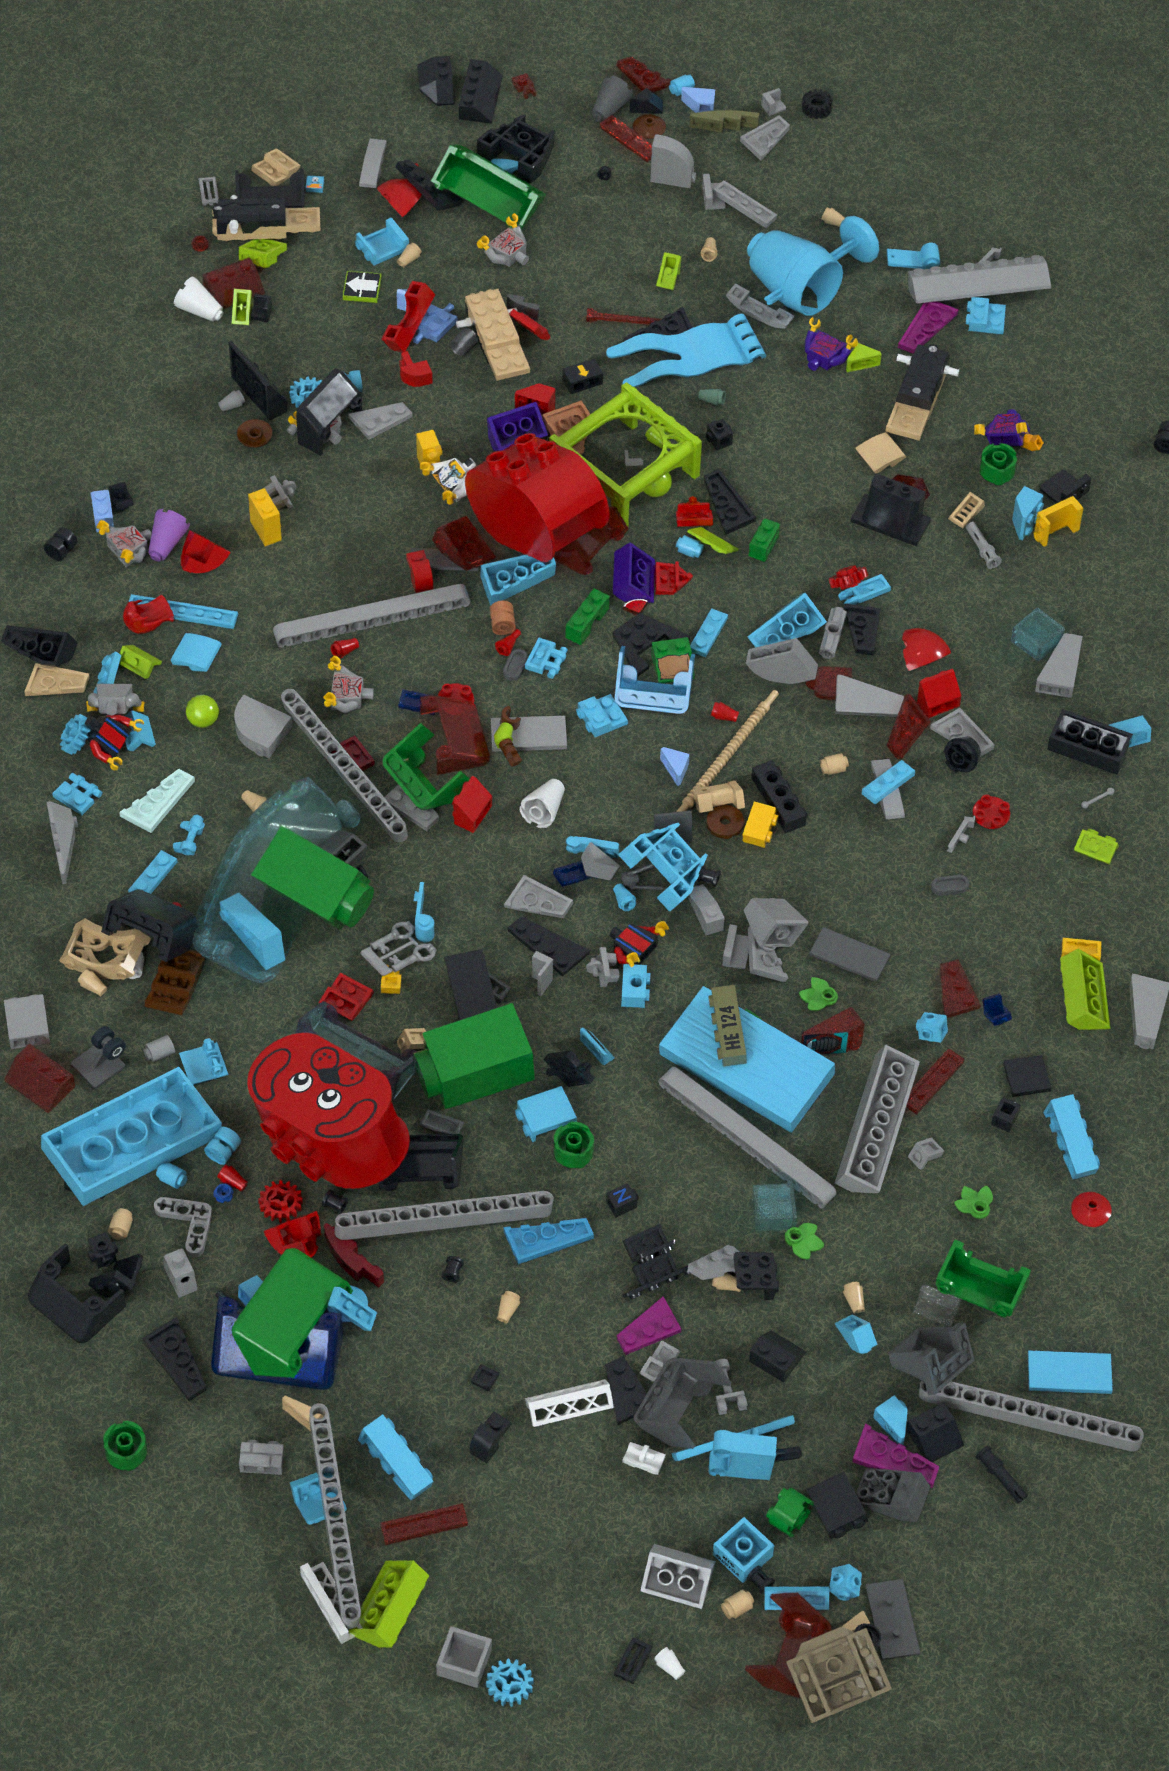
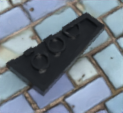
M411 160L397 162L395 168L438 211L458 207L462 204L463 200L449 189H443L442 191L434 186L435 183L431 181L433 177Z
M720 469L704 475L705 485L725 535L756 522L755 514Z
M522 916L508 927V932L532 952L538 951L552 958L553 969L561 976L568 973L590 954L589 949Z
M177 1317L142 1338L145 1346L188 1401L206 1391L205 1383L194 1361L193 1354L187 1344Z

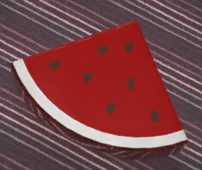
M630 600L623 605V610L638 615L646 608L648 600Z

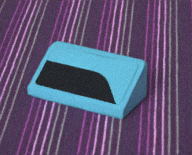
M583 1027L580 1029V1041L602 1065L615 1058L592 1032Z

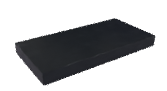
M483 949L444 957L459 1021L497 1008Z

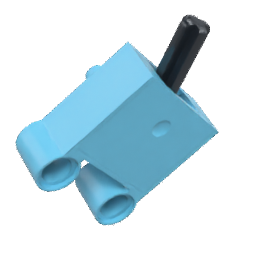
M755 1427L751 1428L750 1433L745 1432L743 1434L719 1430L714 1433L713 1450L710 1452L708 1472L712 1476L720 1474V1476L770 1480L774 1462L799 1459L802 1456V1452L799 1446L776 1449L777 1437L759 1435V1429Z

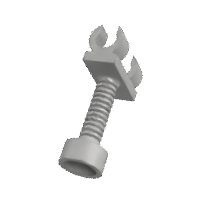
M716 1360L715 1362L728 1377L727 1372L730 1370L728 1360ZM722 1385L724 1395L716 1396L715 1400L719 1415L727 1414L726 1403L737 1401L739 1411L746 1410L747 1400L744 1390L733 1393L731 1385Z

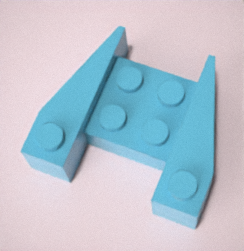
M679 823L639 835L618 854L630 868H633L646 856L669 881L671 885L657 897L669 912L692 892L693 885L699 877V871L708 856L705 853L699 858L675 831L680 825Z

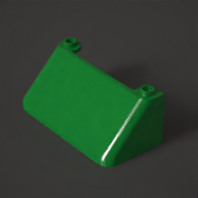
M460 144L449 146L431 180L435 183L434 186L442 191L443 189H449L506 222L508 216L511 221H514L512 214L515 213L518 216L516 224L520 226L521 230L546 196L544 192Z
M288 1248L284 1251L232 1327L233 1338L254 1375L294 1378L302 1366L298 1349L328 1307L333 1288L341 1287L350 1294L353 1292L350 1284L345 1279L296 1248Z

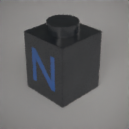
M628 1183L606 1193V1203L615 1218L637 1208L638 1194L635 1189H631Z

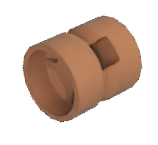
M508 601L493 603L490 606L492 631L497 635L511 634L516 629L513 605Z

